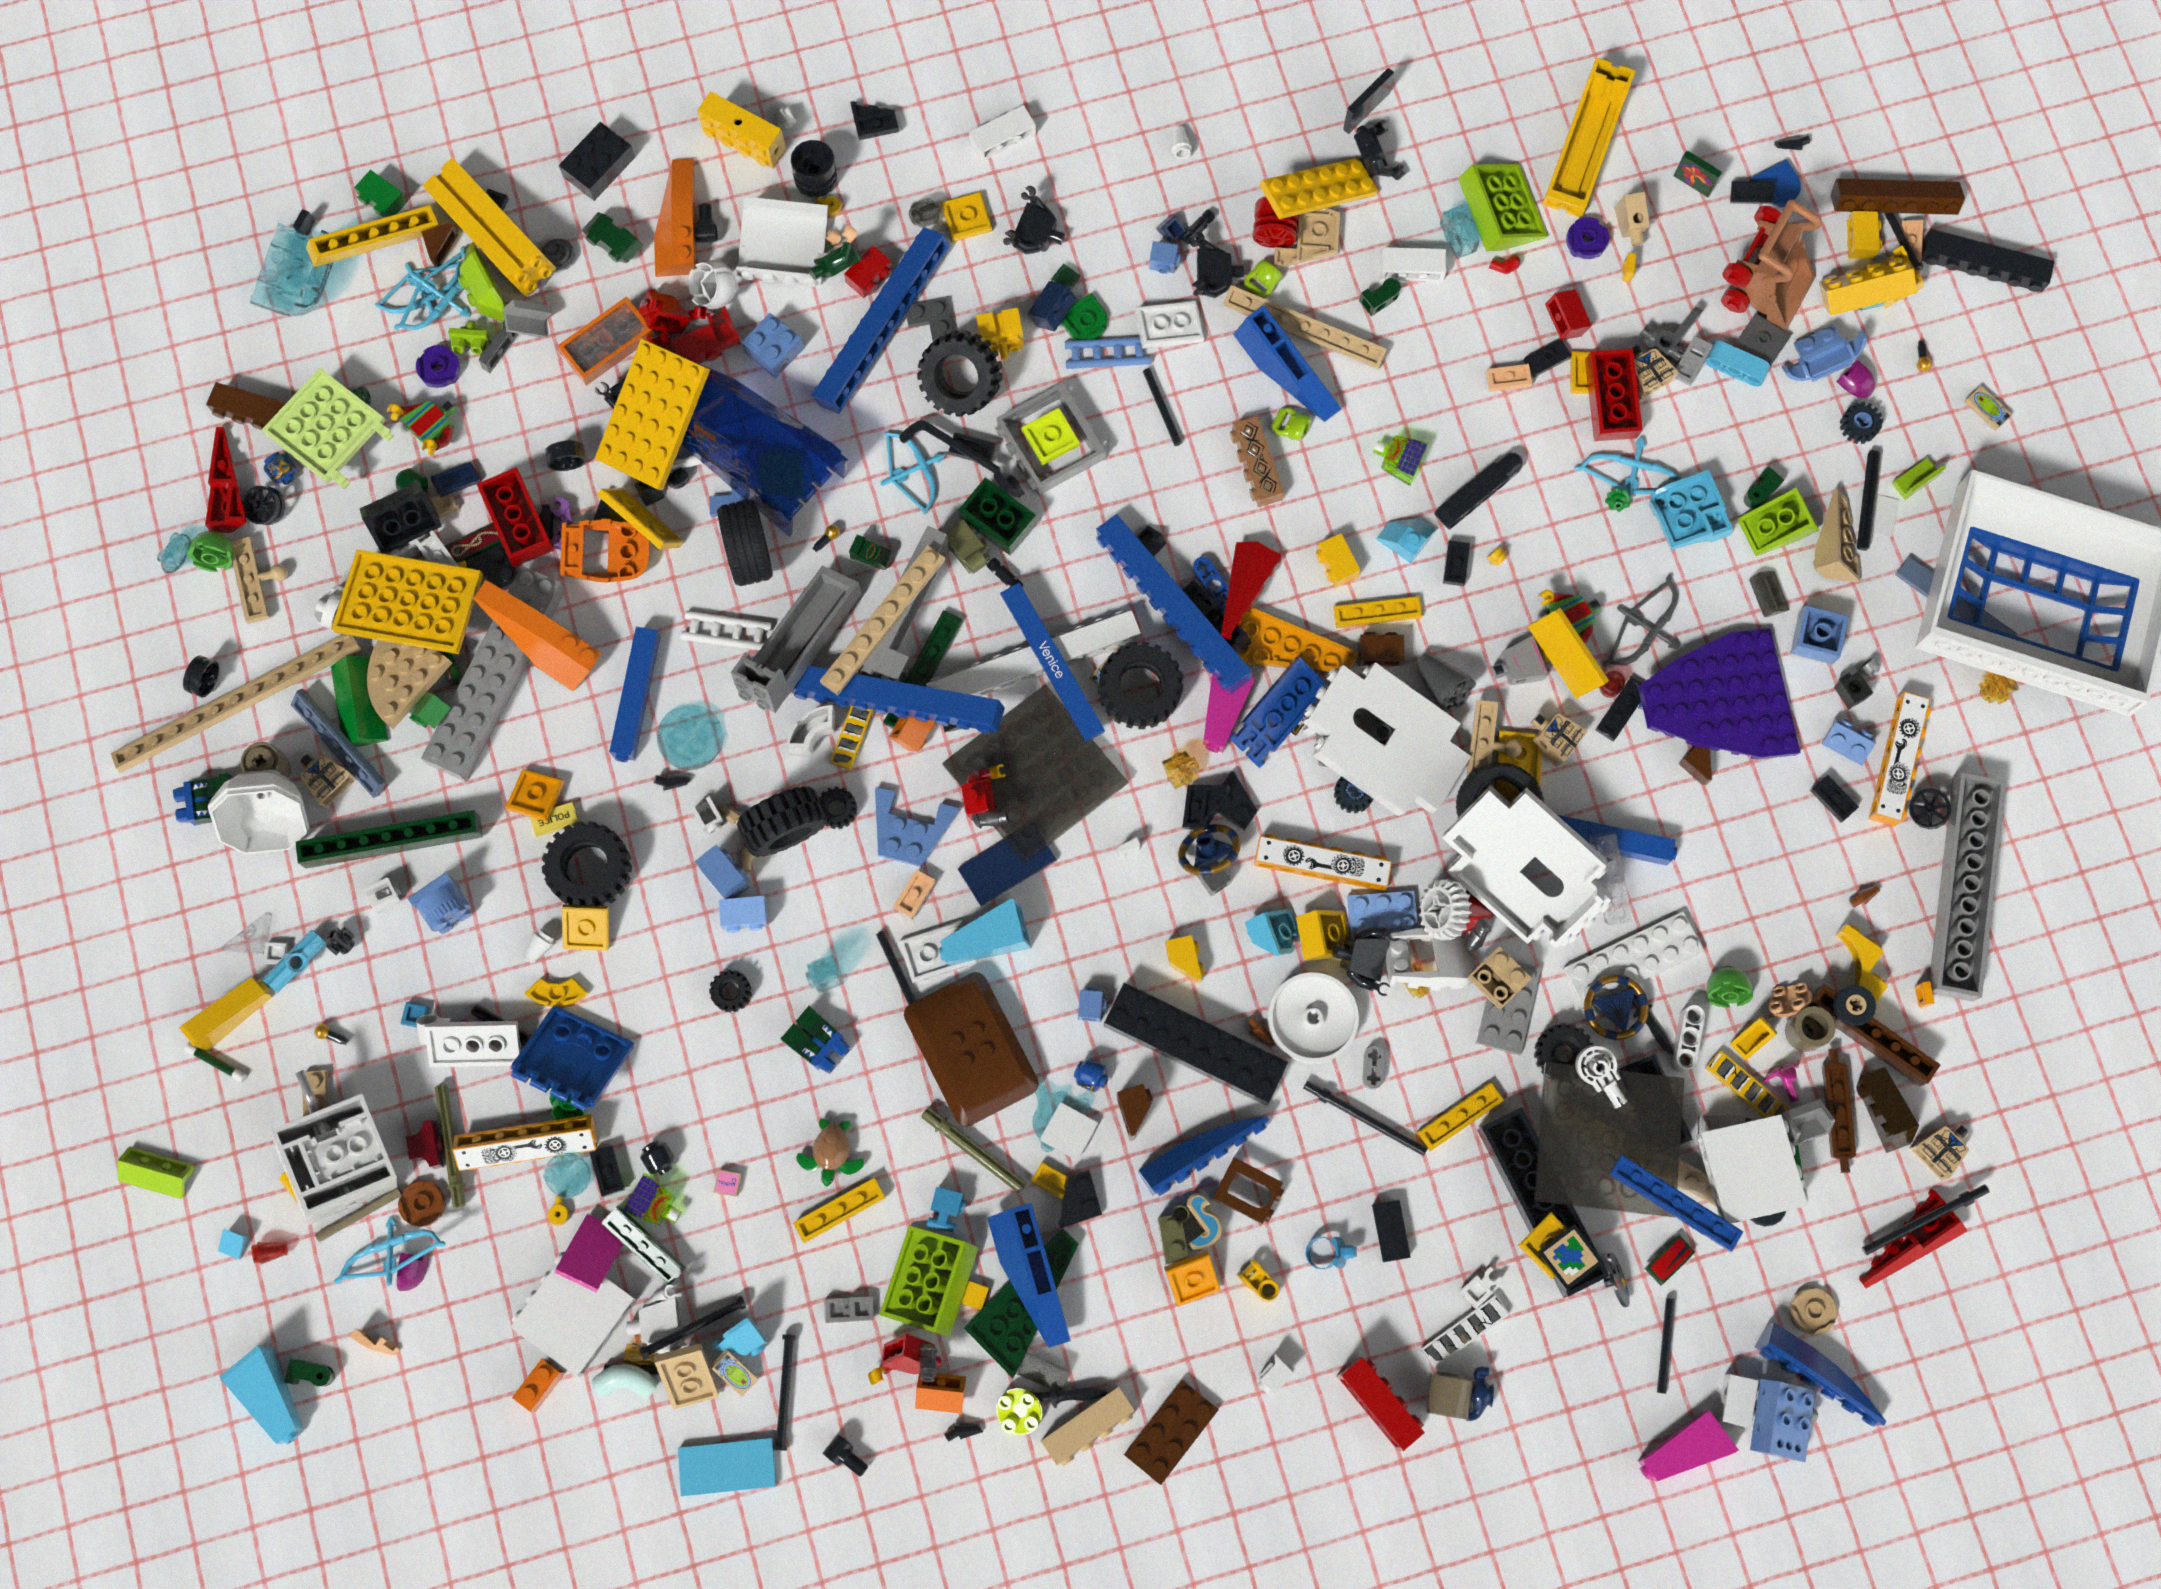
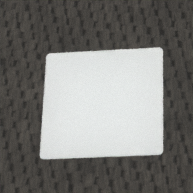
M1860 490L1852 524V527L1858 529L1863 490ZM1876 494L1872 532L1889 537L1892 536L1899 505L1898 499Z
M1059 1103L1040 1141L1078 1160L1098 1122L1063 1103Z

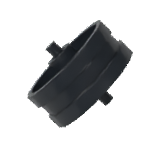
M569 440L556 442L546 447L545 454L548 468L554 471H570L585 465L586 456L583 444L578 441Z
M254 486L250 488L242 501L246 518L250 522L259 525H273L279 522L285 511L283 495L277 489L269 486ZM263 490L268 491L265 498L263 495ZM259 512H260V519H258V517L256 516V514L259 513ZM266 512L270 516L267 520H265Z
M202 655L193 658L184 674V690L201 698L210 694L219 676V663Z
M1933 788L1922 789L1911 798L1909 813L1914 823L1919 827L1928 830L1938 829L1949 820L1951 804L1947 796L1940 790ZM1935 793L1931 802H1928L1924 794ZM1940 795L1946 803L1935 806L1934 804ZM1919 796L1925 802L1924 806L1914 804ZM1947 807L1946 816L1944 817L1938 813L1936 809ZM1913 808L1922 809L1924 812L1915 818ZM1926 814L1928 815L1929 825L1919 822ZM1935 814L1942 819L1941 822L1932 825V815Z

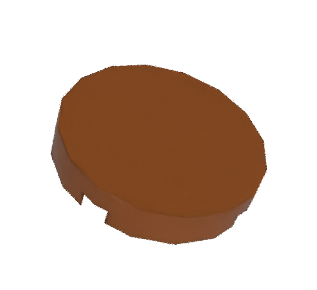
M425 1180L412 1182L404 1188L402 1196L399 1197L398 1208L403 1220L418 1227L430 1226L438 1221L444 1213L446 1206L445 1195L441 1188L435 1183Z

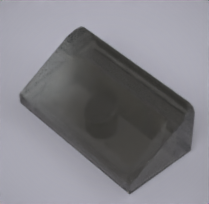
M1775 571L1759 572L1749 579L1764 617H1770L1790 610Z
M1026 1352L1017 1375L1050 1389L1055 1384V1389L1062 1390L1069 1370Z

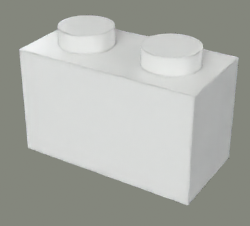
M1725 1374L1717 1421L1743 1428H1751V1424H1754L1756 1410H1754L1755 1400L1757 1401L1759 1381Z

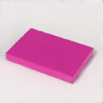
M587 1213L554 1273L597 1293L624 1244L602 1224L603 1220Z

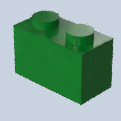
M371 169L354 187L359 201L366 206L370 204L374 207L373 210L381 217L384 215L386 217L396 215L407 203L405 196L399 189Z
M426 692L409 711L411 714L409 718L419 726L421 725L424 728L429 726L435 729L451 707L434 694Z

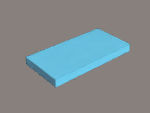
M773 1438L678 1448L681 1496L776 1487Z

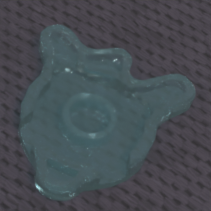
M1039 1085L1035 1092L1038 1106L1033 1116L1035 1134L1040 1140L1059 1103H1063L1083 1114L1090 1108V1101L1083 1097L1073 1103H1069L1067 1101V1092L1051 1093L1045 1086ZM1040 1141L1043 1151L1052 1152L1055 1149Z

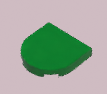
M1090 293L1072 305L1061 324L1075 340L1099 339L1106 331L1107 315L1094 295Z

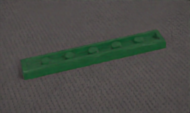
M944 610L942 611L904 683L927 687L926 684L935 675L963 619ZM888 713L883 724L893 729L900 717Z

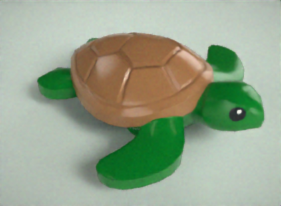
M821 1118L819 1126L822 1131L815 1139L813 1145L814 1158L798 1153L796 1159L799 1165L807 1171H814L821 1167V1181L828 1187L834 1181L835 1169L838 1168L842 1173L851 1175L863 1168L864 1160L846 1161L850 1154V1144L845 1134L850 1128L849 1121H843L838 1126L835 1123L829 1124L828 1120Z

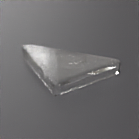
M265 912L224 944L222 950L264 954L265 941H268L272 913Z

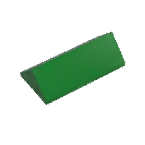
M346 655L331 666L340 730L355 747L388 741L386 724L375 711L368 693L367 672L370 657Z

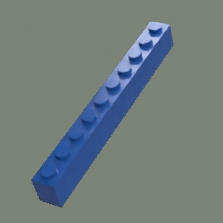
M923 227L915 237L914 242L908 251L905 252L904 257L893 270L892 275L886 284L883 285L880 293L871 303L870 308L860 320L854 332L849 336L848 341L838 353L820 383L815 387L812 396L820 407L840 414L950 248L944 234Z
M1118 514L1096 528L1098 544L1103 549L1105 547L1108 549L1114 563H1119L1123 567L1122 570L1128 579L1132 578L1137 583L1136 588L1142 595L1146 594L1148 596L1151 606L1156 611L1160 610L1168 626L1172 625L1177 630L1178 638L1182 642L1186 641L1189 644L1191 653L1196 658L1200 657L1204 662L1203 666L1209 674L1213 673L1218 678L1217 683L1223 690L1227 689L1232 694L1252 679V670Z
M813 666L808 667L791 691L794 697L801 700L811 698L822 704L832 702L840 707L854 706V708L861 711L871 709L882 715L892 713L904 719L909 716L921 722L931 720L942 726L952 724L964 730L974 728L985 734L990 732L998 733L1005 710L1003 704L997 699L858 674L853 676L837 696L820 683L821 678L828 669Z

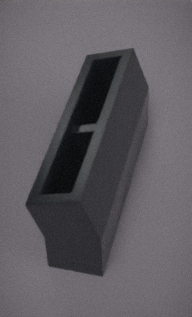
M1400 1200L1372 1204L1383 1263L1411 1258Z

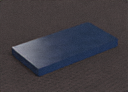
M1034 823L957 869L980 907L1053 864L1057 859Z

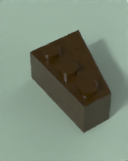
M1886 1067L1860 1076L1856 1085L1857 1093L1863 1099L1886 1153L1911 1144L1919 1124Z

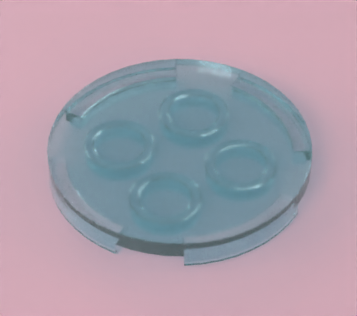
M698 705L683 706L671 710L662 719L657 730V744L662 756L668 763L683 770H696L707 766L718 756L723 745L724 735L719 720L710 710Z

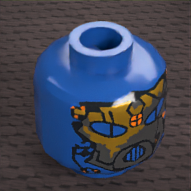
M275 452L264 460L265 465L263 469L274 484L283 483L287 485L295 479L293 475L296 473L297 467L287 454Z
M1086 1059L1084 1062L1080 1061L1074 1072L1077 1085L1091 1092L1098 1091L1100 1087L1104 1089L1109 1080V1076L1106 1075V1066L1092 1059Z

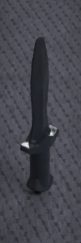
M1634 993L1632 1004L1637 1010L1633 1015L1636 1018L1640 1014V1005L1637 995ZM1649 1010L1646 1020L1647 1026L1659 1045L1668 1054H1673L1668 1038L1654 1021Z
M1055 1384L1052 1385L1051 1392L1036 1393L1032 1390L1030 1391L1040 1402L1051 1401L1054 1408H1057V1403L1066 1400H1092L1107 1395L1106 1390L1096 1388L1059 1390L1055 1389Z

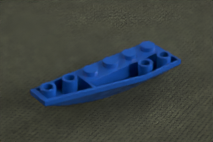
M1264 304L1249 315L1234 332L1233 335L1255 365L1321 420L1326 422L1342 410Z
M1267 1116L1243 1120L1197 1135L1138 1170V1174L1152 1196L1156 1193L1161 1196L1171 1189L1170 1184L1175 1181L1180 1184L1188 1179L1192 1170L1197 1169L1199 1172L1209 1165L1208 1160L1214 1156L1219 1159L1229 1152L1227 1150L1228 1147L1233 1144L1238 1147L1248 1140L1246 1136L1254 1132L1257 1135L1267 1128L1265 1124L1268 1123L1269 1119Z
M1032 1203L1008 1209L988 1217L987 1220L999 1262L1046 1345L1050 1348L1070 1342L1069 1332Z
M1773 1322L1766 1325L1754 1346L1760 1350L1759 1355L1769 1361L1774 1359L1780 1363L1779 1367L1789 1374L1796 1373L1801 1377L1800 1381L1810 1387H1818L1821 1389L1820 1393L1830 1400L1835 1398L1842 1403L1841 1407L1853 1414L1857 1412L1863 1416L1861 1420L1873 1427L1875 1425H1885L1886 1420L1871 1400L1836 1364L1814 1347Z

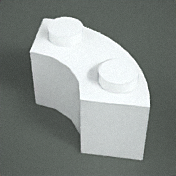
M833 705L815 708L807 712L803 718L795 723L787 741L789 754L812 755L813 747L820 738L825 735L834 734L835 711Z

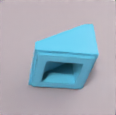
M224 1229L218 1252L240 1260L249 1237Z

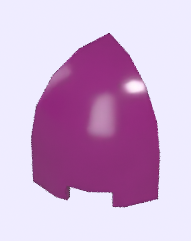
M1856 360L1848 371L1842 374L1836 381L1847 392L1859 398L1870 397L1875 388L1872 373L1859 360Z
M401 1253L399 1264L414 1255ZM421 1256L397 1271V1289L399 1291H409L417 1287L424 1280L429 1257Z

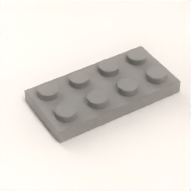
M1515 961L1532 979L1501 1010L1486 997L1476 1044L1520 1056L1541 968Z

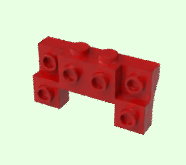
M725 306L721 307L723 312L711 316L710 312L706 313L710 325L670 340L666 331H662L663 335L651 339L650 335L646 336L649 342L697 364L714 361L722 355L721 351L741 344Z

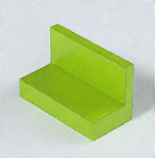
M1926 458L1897 478L1892 485L1906 500L1938 478L1947 467L1943 465L1936 469L1931 461Z

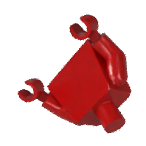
M650 289L646 292V297L641 300L638 312L643 315L649 329L682 334L689 321L698 318L706 319L707 308L694 306V310L686 311L672 295L661 294L656 289Z

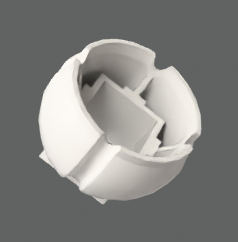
M713 260L696 264L697 268L691 269L688 277L689 295L694 296L692 301L696 305L707 309H719L726 306L740 289L731 269L725 264Z

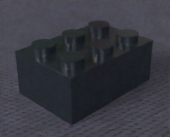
M599 122L558 166L563 178L595 201L635 159V154L631 144L602 122Z
M420 481L359 508L362 520L382 554L442 527L439 516Z

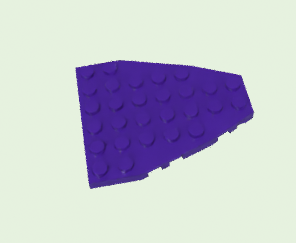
M1771 628L1731 632L1677 658L1638 686L1647 729L1662 732L1671 738L1676 736L1686 740L1685 743L1693 746L1710 748L1716 751H1730L1733 755L1751 756V759L1756 760L1795 756L1801 753Z

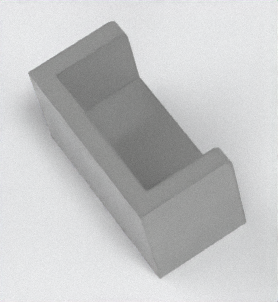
M1820 1099L1781 1113L1782 1118L1787 1121L1789 1132L1787 1133L1789 1142H1792L1794 1146L1829 1134L1835 1123V1119Z

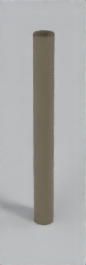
M400 1188L392 1190L316 1233V1239L321 1242L401 1197L402 1192Z

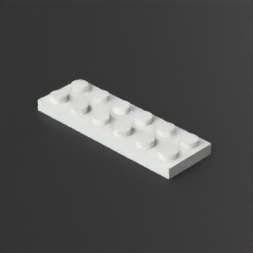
M1680 912L1565 967L1563 971L1584 1009L1586 993L1599 978L1611 974H1620L1640 983L1703 953L1704 949L1684 912ZM1609 983L1596 993L1594 999L1618 993L1630 987L1619 983Z

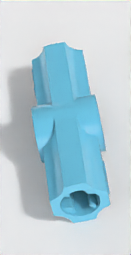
M310 930L290 951L283 954L278 964L262 980L274 992L278 993L297 973L302 972L306 968L307 963L326 943L319 935ZM297 956L299 959L298 964L291 967V958Z

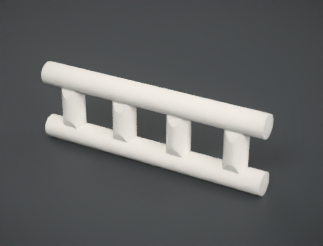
M686 611L685 619L691 620L689 632L682 631L681 640L760 650L764 645V642H762L764 630L771 631L772 622ZM700 621L713 623L711 635L698 633ZM721 624L734 626L732 638L719 636ZM743 627L755 629L753 641L741 639Z

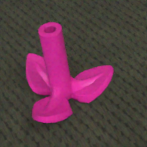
M1796 1063L1781 1065V1068H1775L1770 1071L1763 1083L1765 1084L1773 1077H1780L1790 1101H1798L1799 1096L1792 1081L1796 1080L1795 1068H1799V1065Z

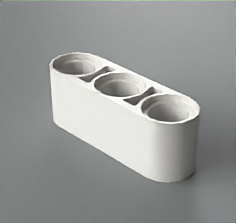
M1691 1005L1685 1008L1679 1016L1671 1059L1673 1068L1679 1072L1688 1071L1697 1063L1705 1020V1012L1698 1005ZM1688 1011L1695 1013L1697 1017L1696 1022L1689 1020ZM1684 1033L1692 1036V1044L1685 1042ZM1680 1055L1688 1058V1066L1681 1064Z

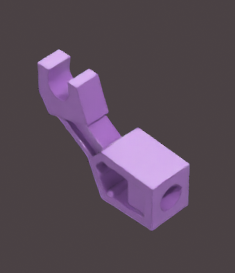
M555 496V504H560L561 506L558 509L551 507L550 512L562 523L573 524L570 504L566 499ZM562 523L557 525L551 542L553 548L560 551Z

